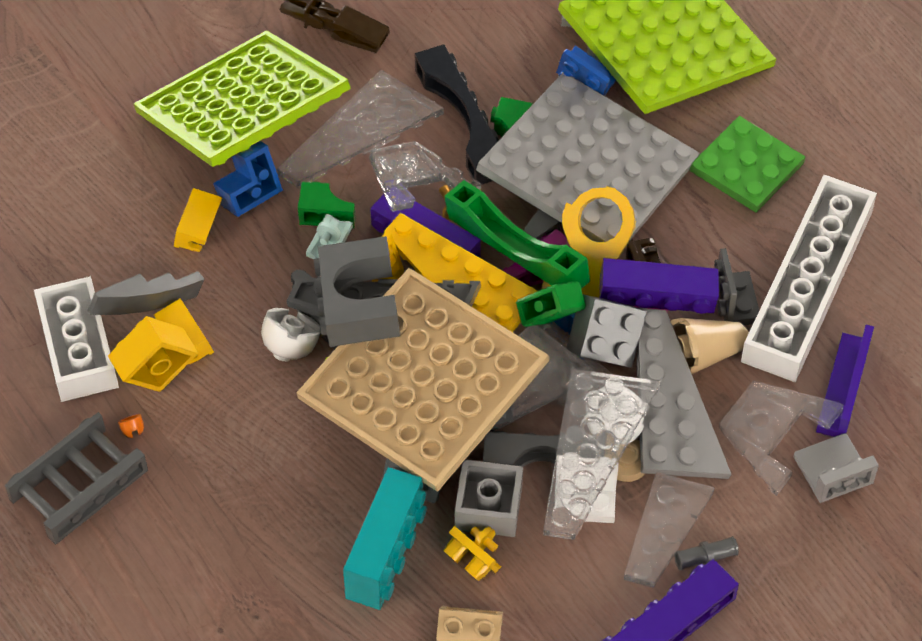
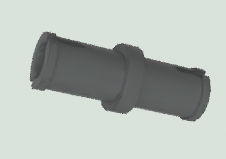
M734 537L712 543L703 541L699 543V546L675 551L674 559L677 568L684 570L685 568L700 564L706 565L712 559L716 561L730 556H737L739 548Z

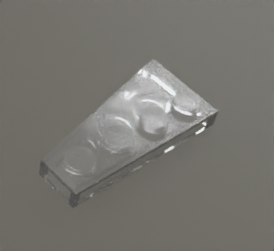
M656 472L624 574V580L652 588L655 587L674 557V552L679 549L714 494L715 487Z

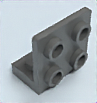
M726 248L720 249L719 259L714 261V268L718 269L719 272L718 314L720 317H724V321L751 325L759 313V307L750 271L732 273Z

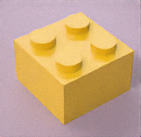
M146 316L116 345L108 357L123 382L161 392L199 353L182 327Z

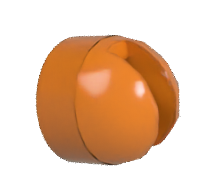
M141 414L128 416L118 421L123 435L128 438H133V431L137 430L140 436L144 430Z

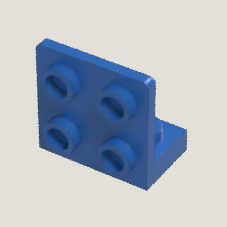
M576 45L571 51L568 49L564 50L556 71L559 76L564 72L565 76L575 78L603 96L607 94L617 81L602 63Z

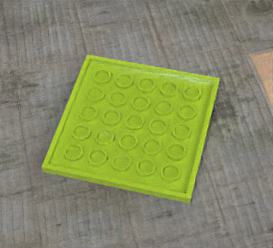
M565 0L559 2L558 11L644 114L774 67L776 62L773 54L724 0Z
M266 30L134 103V107L139 115L214 167L225 163L228 158L235 154L248 150L251 145L258 141L271 137L274 132L295 123L297 119L307 113L318 110L321 105L328 101L339 98L342 93L348 91L351 87L347 78Z

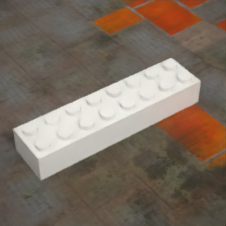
M823 175L744 342L742 363L796 382L870 219L877 193Z

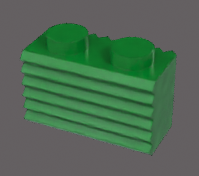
M578 281L555 284L516 301L520 320L524 327L548 324L584 310L586 307Z

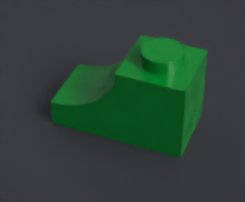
M501 97L498 107L493 106L490 122L494 123V130L497 135L503 137L532 106V103Z
M302 181L298 203L299 225L318 226L319 223L323 222L326 214L340 221L352 222L353 229L355 228V203L337 198L330 191V183Z

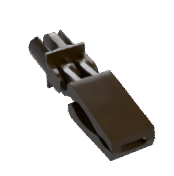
M285 0L279 9L281 13L303 21L304 28H307L309 25L316 29H327L332 32L331 37L334 40L374 53L378 52L390 33L389 26L346 5L341 10L336 9L331 3L324 0Z

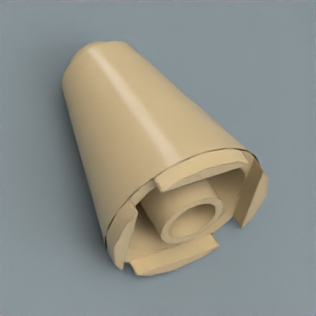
M691 318L671 320L691 374L743 351L744 342L749 334L747 328L740 322Z

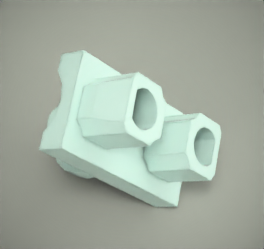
M326 214L323 222L319 223L317 227V233L306 251V257L312 259L319 258L318 246L345 242L353 228L352 222L340 221Z

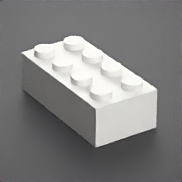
M91 276L35 289V297L61 402L119 388L115 368L108 357L110 349L101 315H90L87 311L95 293Z

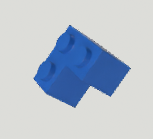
M258 141L251 145L248 150L232 156L236 170L213 183L217 195L222 197L221 206L236 217L241 216L283 191L268 145L262 141Z

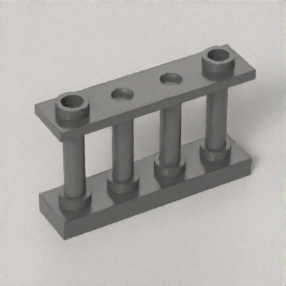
M99 412L91 418L82 421L76 430L21 473L14 474L8 483L5 484L9 500L13 504L24 496L47 519L43 524L48 538L55 545L148 471L145 455L138 448L125 455L103 434L106 429L103 417ZM94 441L117 464L109 471L102 473L80 451ZM68 460H71L94 483L85 490L78 491L57 469ZM46 478L70 499V502L60 510H55L33 489Z

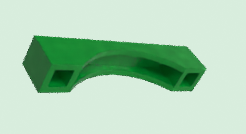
M463 180L444 196L448 218L551 286L578 281L582 289L591 281L588 259L568 245L548 244L527 234L504 216L484 192L467 181Z

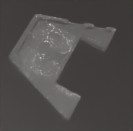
M416 141L371 149L369 160L392 212L413 208L416 198L407 190L409 187L444 181L453 189L463 180L479 190L482 186L475 179L471 183L462 177L463 171L458 168H448L442 164L441 157Z
M752 381L720 421L719 429L741 456L744 455L756 474L762 477L768 484L770 491L777 496L792 477V470L769 455L801 415L808 417L828 430L843 411V405L839 402Z

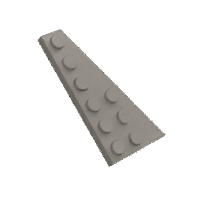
M640 308L647 311L636 350L638 398L646 409V416L644 415L642 422L644 428L639 434L641 473L729 479L732 475L667 311Z

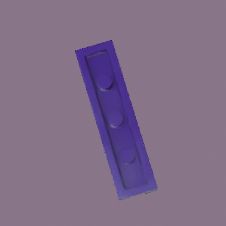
M865 325L863 337L842 332L816 429L817 433L832 437L847 433L874 326Z

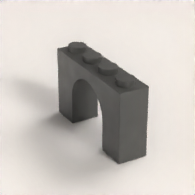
M387 236L318 246L319 258L314 259L316 276L321 275V277L315 278L317 293L318 295H323V297L317 298L319 314L325 315V317L319 318L321 334L322 336H328L329 346L401 337L395 295L369 299H350L340 295L344 289L354 283L393 277Z

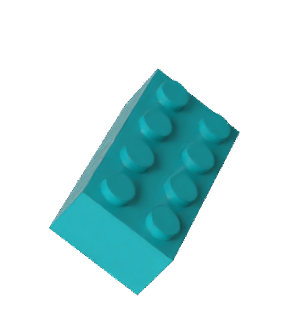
M390 467L387 468L343 568L345 597L347 600L381 610L384 600H390L395 585L392 581L395 574H401L405 564V557L403 556L406 548H412L416 538L415 527L417 523L422 524L426 515L427 506L423 504L427 492L423 490V480L421 477Z

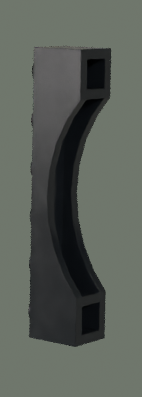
M444 44L415 53V72L424 89L448 101L460 113L467 125L470 140L466 148V168L476 187L492 182L491 179L476 171L478 162L491 150L499 139L494 129L491 130L488 126V118L485 111L479 109L474 91H469L466 76L463 72H459L454 54H449Z

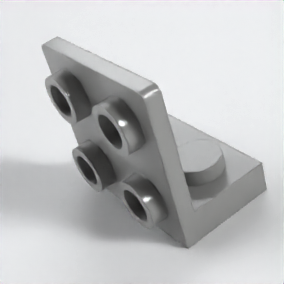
M841 434L795 451L793 456L819 503L873 484L879 466L873 455L862 459L847 434Z

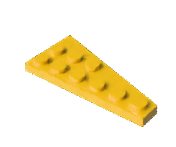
M402 213L384 230V233L388 231L392 234L399 255L403 260H407L412 265L415 272L433 283H443V280H454V283L470 284V281H480L481 288L472 307L511 332H514L519 326L521 320L516 301L537 292V290Z

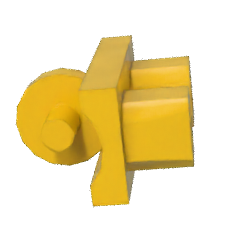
M455 526L449 531L453 538L448 542L444 552L456 563H459L468 551L472 553L475 557L464 569L477 581L486 576L490 570L496 574L501 568L484 551L486 547L491 552L498 548V545L493 541L495 530L491 527H486L482 531L476 526L473 527L470 534L475 537L474 542Z

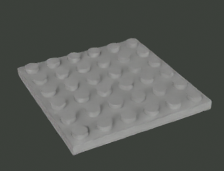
M563 72L478 162L476 171L561 223L566 202L572 205L580 194L592 188H606V186L615 188L628 198L634 209L636 224L630 238L631 240L690 170L691 164L700 153L575 78L565 76ZM606 198L595 199L588 203L583 209L580 218L581 228L585 236L595 242H606L614 238L620 231L623 222L622 212L618 205Z

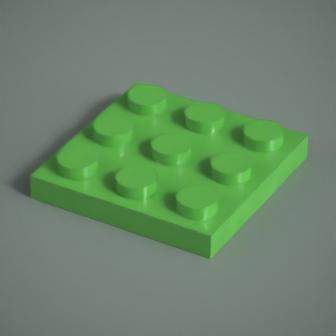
M738 116L694 160L690 171L757 213L804 164L806 156L743 117Z

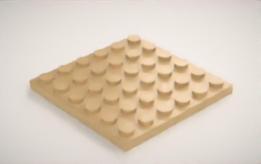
M408 268L384 295H395L401 337L339 345L296 394L298 399L408 473L421 477L423 483L438 492L549 362V356Z

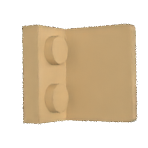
M441 606L439 608L436 641H500L503 612Z

